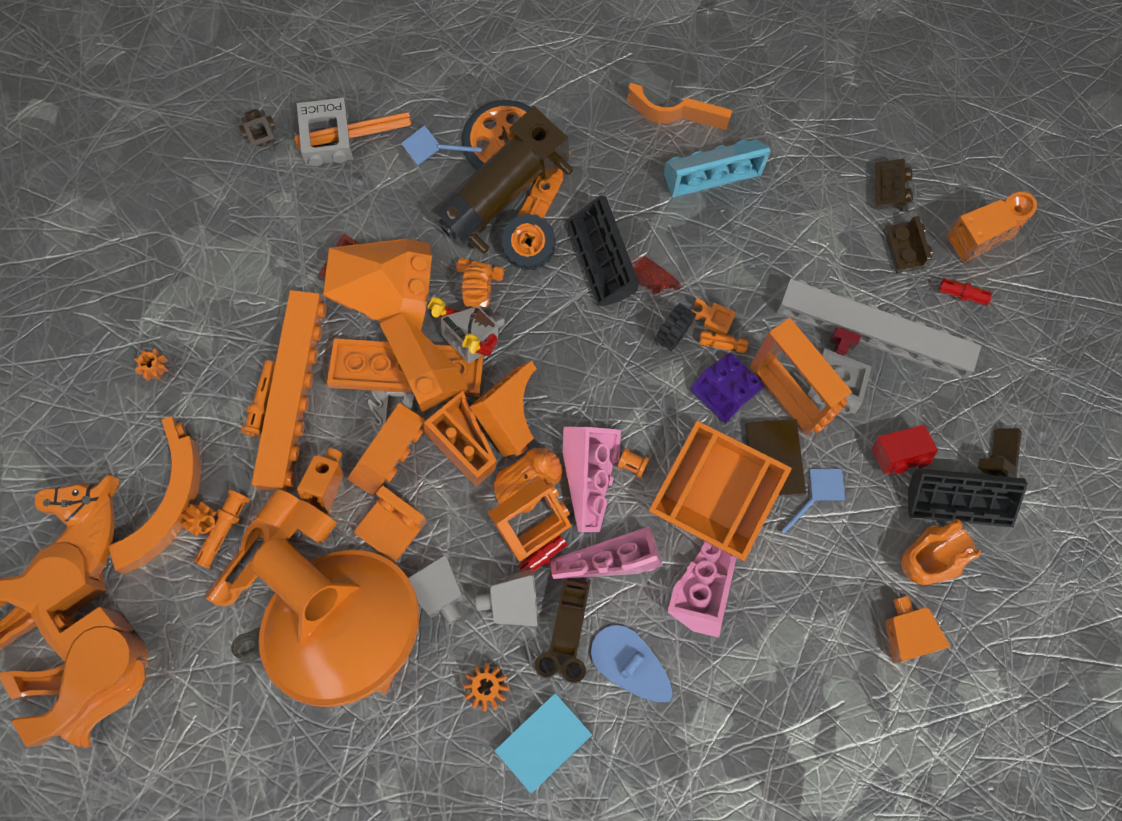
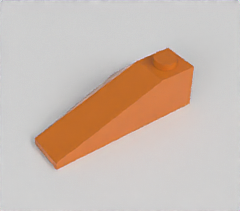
M403 313L379 323L422 412L455 397L462 390L463 392L469 390L458 367Z

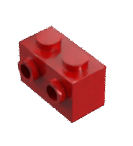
M920 425L877 437L871 450L883 474L887 475L891 473L901 474L909 468L916 466L923 468L930 465L938 448L926 426Z

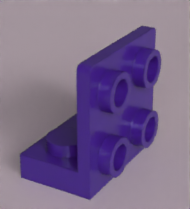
M729 352L707 368L690 390L726 424L765 385L737 357Z

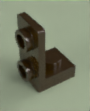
M1019 428L995 429L992 455L990 458H979L978 469L986 475L1016 478L1022 431Z

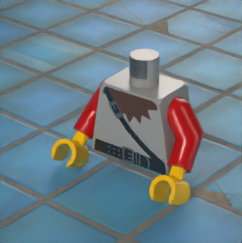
M433 297L427 307L432 310L431 314L434 317H441L442 337L468 364L481 355L490 356L498 343V328L505 325L504 318L499 312L488 316L480 307H473L467 310H453L445 306V302L440 298Z

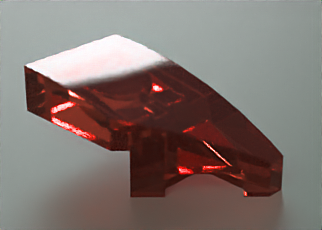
M646 256L633 267L639 284L648 289L652 288L653 294H658L663 289L674 288L675 291L681 288L678 280Z

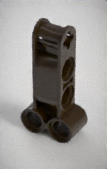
M564 578L550 652L540 654L535 661V671L540 678L551 679L557 672H560L563 680L570 685H576L584 679L586 667L576 656L589 593L590 579L587 582ZM543 659L553 661L555 668L551 673H543L539 669V663ZM568 665H578L581 675L576 679L569 678L566 674V667Z

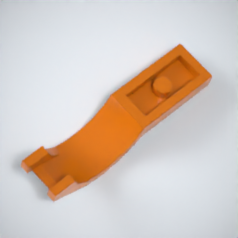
M629 84L628 91L631 94H628L627 101L646 119L654 123L669 124L682 118L727 130L732 113L730 109L685 98L674 107H660L654 105L646 98L641 85Z

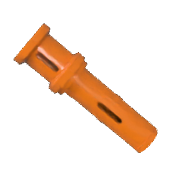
M265 360L253 403L246 409L248 415L245 425L241 427L240 432L247 436L261 438L276 363L274 361Z
M231 489L227 492L229 496L223 507L217 510V516L219 517L214 527L209 532L202 548L193 561L208 569L233 524L236 525L239 522L238 516L244 505L251 500Z

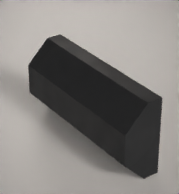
M600 195L566 221L597 306H606L623 301L637 292L639 281L607 197Z
M920 468L913 473L908 489V513L912 518L952 522L955 519H959L962 523L1014 528L1028 483L1025 478Z

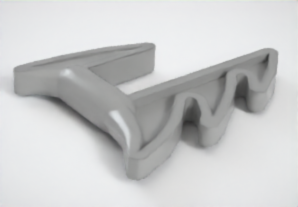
M371 391L374 398L380 404L376 405L372 400H368L370 409L380 421L377 423L374 419L371 420L375 432L378 434L388 419L390 396L404 397L403 405L411 410L415 401L414 394Z

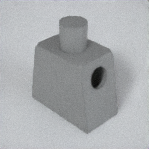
M445 555L408 578L416 592L418 603L431 618L441 613L449 625L462 617L455 603L460 601L463 596Z
M533 569L493 579L490 584L491 593L476 595L477 611L492 610L494 623L538 626L539 618Z

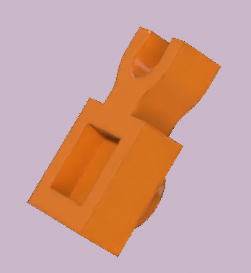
M699 298L696 299L694 306L699 307L701 312H695L691 309V311L697 314L694 320H704L703 327L723 335L727 334L737 313L715 302L711 308Z

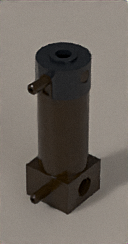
M535 106L529 109L509 128L511 139L454 192L449 193L430 211L440 229L458 246L464 248L471 242L482 254L486 253L489 250V246L478 235L486 229L485 226L539 176L547 181L558 169H561L566 175H570L573 172V167L567 163L570 159L568 136Z

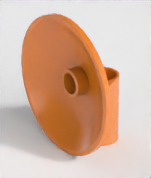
M283 538L267 542L256 553L252 562V570L275 592L261 622L259 652L267 675L284 694L293 700L310 706H342L361 700L376 692L401 669L414 646L419 629L420 615L416 592L408 577L395 563L376 553L362 550L333 552L309 562Z

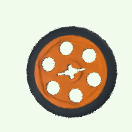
M499 100L485 104L468 118L462 132V146L477 147L476 144L480 140L489 142V146L484 148L481 153L463 151L472 167L476 170L479 169L506 144L503 140V129L507 138L511 139L509 128L513 124L506 121L509 116H517L520 119L531 109L530 106L519 101ZM488 120H493L496 122V126L489 129L484 126V123Z

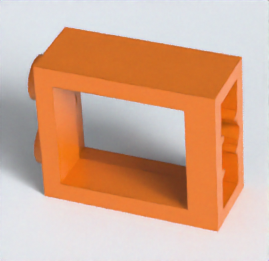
M540 477L487 512L508 548L519 562L572 526L567 518L570 515L568 509L562 502L559 503L556 499L559 496L558 491L551 482L546 484ZM544 497L553 514L517 538L508 520Z

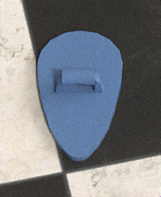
M613 625L604 628L596 635L591 646V657L593 665L603 676L619 687L643 699L654 702H668L671 700L673 692L666 671L648 645L636 632L626 626Z

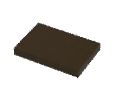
M797 419L746 422L747 446L792 468L778 497L804 496L806 494Z

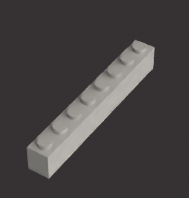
M799 279L789 280L776 313L830 333L837 327L861 334L859 343L964 380L974 372L981 345L974 343L969 338H959L950 335L946 330L930 328L923 322L910 321L902 318L900 314L887 313L879 310L874 305L856 302L849 296L833 294L826 288H816Z

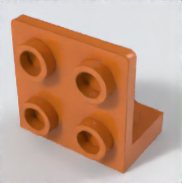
M382 485L376 493L379 500L358 525L354 533L386 558L396 563L426 525L427 520L421 513Z

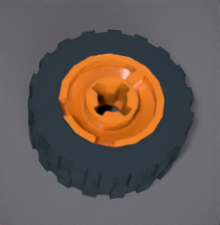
M525 213V215L520 214L516 218L511 219L509 224L504 227V233L501 236L502 248L508 261L512 262L515 267H520L523 270H536V268L545 266V263L551 260V256L555 252L556 240L553 229L546 219H542L536 214L530 215V213ZM527 238L533 240L531 247L524 243Z

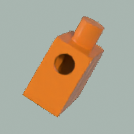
M328 448L325 457L318 455L313 457L297 489L302 501L308 502L327 515L331 511L343 479L339 463L343 454L333 448Z
M909 596L893 600L898 616L886 619L885 623L894 663L903 662L950 647L928 607L914 611Z

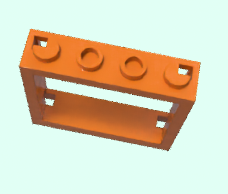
M788 318L768 333L750 365V368L793 420L797 419V425L806 436L813 431L817 434L826 428L828 423L848 404L846 399L852 394L849 387L791 318ZM781 350L826 403V407L822 411L816 407L778 361L777 356Z

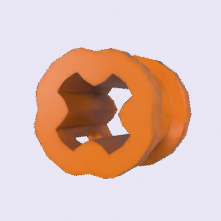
M626 447L617 468L631 471L641 479L650 458L636 455Z

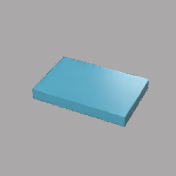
M555 693L494 751L532 794L592 734Z

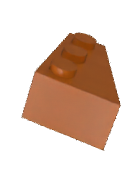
M462 390L424 422V434L477 487L495 471L497 461L483 432L479 428L473 411H471Z
M399 403L347 480L374 496L385 480L390 482L398 471L394 467L399 460L403 463L410 453L411 449L407 446L411 441L417 442L424 431L420 427L425 419Z

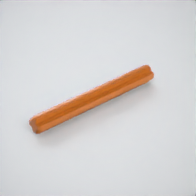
M408 112L350 123L348 124L349 138L410 126V115ZM338 126L310 132L311 146L339 141ZM300 134L295 135V143L298 149H301Z

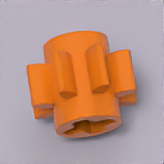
M153 349L152 353L142 350L139 358L134 359L139 366L135 369V372L143 375L146 381H150L151 377L161 380L163 373L168 372L164 365L168 359L164 355H160V352L156 349Z
M202 501L199 505L190 504L182 514L185 520L182 527L188 532L190 531L194 536H198L199 533L207 534L215 525L213 516L216 514V511Z

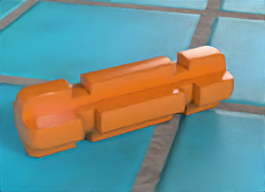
M460 258L457 262L456 270L458 272L464 273L466 268L478 266L487 268L490 271L492 280L501 281L504 277V268L495 266L493 268L492 265L477 261L469 262L468 259Z
M702 331L699 339L700 345L708 347L713 345V348L729 351L735 349L739 353H746L749 344L748 340L744 338H738L737 340L734 336L718 333L712 335V332Z

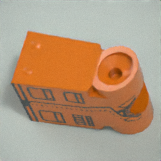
M1016 192L1005 200L1000 199L960 216L947 234V238L963 264L1001 245L1002 242L1014 238L1037 209L1036 199L1030 193Z

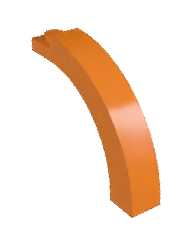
M172 416L161 419L168 439L172 460L170 482L166 494L156 512L141 528L125 539L108 546L114 569L122 574H127L140 568L163 552L182 530V524L185 522L182 514L190 504L194 505L196 502L201 475L200 454L197 442L190 436H187L184 424L178 422Z

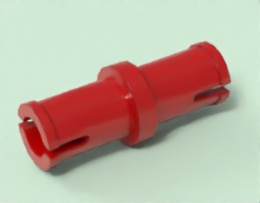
M943 278L938 293L958 297L959 301L965 302L968 300L988 306L993 291L973 287L968 282L963 284Z
M558 535L532 553L523 562L518 564L517 567L521 572L533 569L535 572L544 564L548 565L551 563L550 559L567 547L568 544L561 535Z

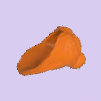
M533 448L517 462L502 469L494 481V494L498 504H501L539 477L546 484L551 482L555 485L558 483L562 476L560 459L549 449ZM540 498L538 501H536L520 513H527L532 511L542 498Z

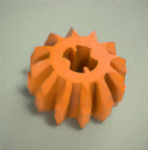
M473 266L465 269L462 282V298L465 306L472 308L488 307L491 300L492 284L490 271L487 268Z
M489 663L485 664L484 673H481L480 668L476 665L474 667L477 673L476 677L470 673L466 674V677L473 682L472 684H463V689H472V692L466 694L464 698L469 700L474 696L476 697L471 705L473 708H476L480 701H483L482 711H487L488 702L490 701L492 707L497 709L498 704L494 699L497 697L505 702L506 697L499 694L500 690L509 691V686L499 684L505 681L507 676L502 675L496 678L500 672L498 666L490 674ZM483 680H486L487 683L490 681L493 683V686L490 688L491 693L485 695V692L482 694L479 692Z

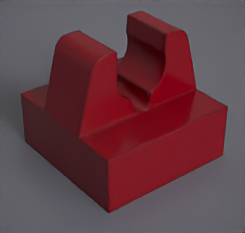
M837 327L832 332L829 342L836 344L835 353L844 356L849 349L853 350L859 344L861 334Z

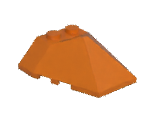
M405 238L331 247L328 250L323 296L351 310L355 309L367 315V318L373 321L375 319L383 322L403 313L421 331L428 302L432 261L430 244Z

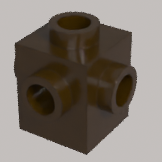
M258 109L250 110L245 113V117L241 118L243 125L239 126L244 140L249 139L251 146H263L275 139L273 130H276V126L272 116H266L264 110L260 112ZM255 124H262L261 128L255 129L253 127V125Z

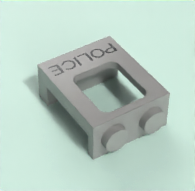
M344 97L297 103L301 154L305 164L320 166L323 163H343L347 160H353L347 119L349 114ZM337 120L339 143L332 146L312 147L309 123Z

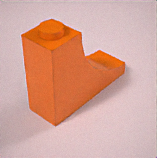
M532 361L515 367L470 406V409L503 457L512 454L518 456L528 449L527 444L534 439L528 428L523 408L526 384L532 373L537 369Z

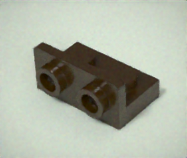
M905 158L875 163L877 210L902 207L904 212L909 211V203H913L912 188H909V182L913 181L912 167H907Z
M914 216L908 223L886 226L883 230L896 274L924 269L932 260V248L927 244L925 237L926 229L924 224L921 223L919 216Z

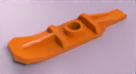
M558 169L547 181L541 176L537 178L518 215L530 213V215H539L542 219L545 217L563 182V171L561 169ZM547 184L550 186V188L548 190H544L541 188V186Z

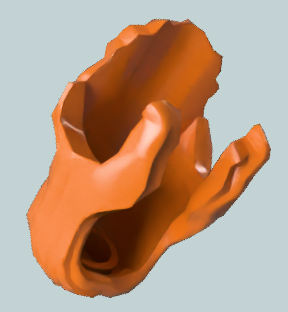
M955 519L943 527H928L903 553L901 568L910 581L919 585H930L961 576L963 568L972 560L979 558L981 550H975L973 539L967 535L966 530H961L963 528L961 521Z

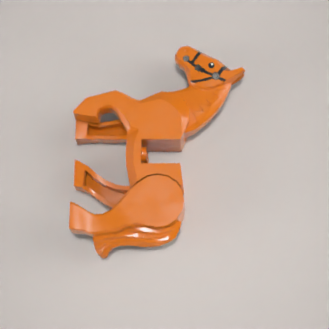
M110 474L106 475L99 484L78 483L41 489L34 497L36 509L49 515H56L67 525V528L51 545L38 552L21 575L0 578V607L6 603L16 606L0 621V651L18 637L37 626L49 646L65 661V664L46 671L0 672V681L12 700H25L37 695H59L52 709L44 715L20 717L11 720L26 747H38L45 744L51 738L61 736L65 741L77 747H91L90 733L95 725L104 717L130 702L139 693L146 680L145 670L148 666L147 648L137 635L132 634L134 629L120 612L98 607L78 622L70 616L106 591L102 571L110 552L108 546L112 544L115 519L112 499L120 484V480Z

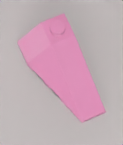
M564 427L563 457L578 532H600L607 506L606 491L608 486H612L614 479L611 476L614 463H618L620 457L621 430L594 427Z
M650 526L551 559L553 579L639 574L663 566Z
M705 542L697 557L687 567L683 577L675 584L668 613L694 632L719 638L736 557Z

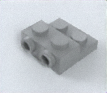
M824 348L821 355L852 391V394L846 399L848 404L841 409V413L856 414L863 402L872 366ZM810 385L807 396L812 397L817 404H826Z

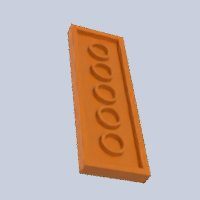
M334 338L327 379L328 388L413 393L389 342ZM436 345L458 367L469 389L464 392L465 396L480 397L484 355L468 364L452 346Z

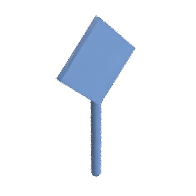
M425 125L401 143L418 166L440 149L480 153L483 151L479 147L439 144Z
M809 469L812 497L782 528V533H786L815 501H845L842 469Z

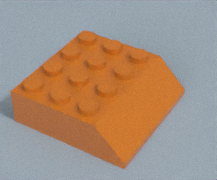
M696 421L649 512L745 562L792 468Z

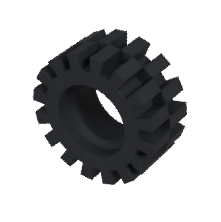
M678 303L660 327L655 341L670 351L674 350L685 333H687L697 314L681 303Z

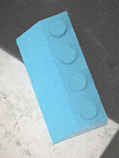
M757 139L751 141L742 140L735 145L727 147L722 145L714 150L707 152L698 151L691 156L683 158L674 157L666 162L663 174L671 197L674 198L761 176L771 151L768 146Z

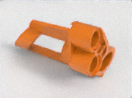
M276 490L248 526L243 536L240 550L209 589L206 599L217 606H229L258 577L252 570V562L255 555L234 583H229L225 580L258 536L264 539L261 547L277 538H283L288 541L296 530H299L317 543H323L337 522L308 502L299 500L286 491Z

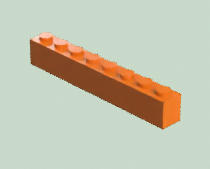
M293 290L289 292L251 484L257 490L269 492L283 490L289 493V488L293 487L295 482L294 461L297 462L300 455V447L297 445L299 437H302L304 433L303 413L307 412L309 407L307 392L308 388H312L314 377L311 371L313 364H316L318 359L316 344L322 337V326H320L321 318L325 317L327 305L319 293Z

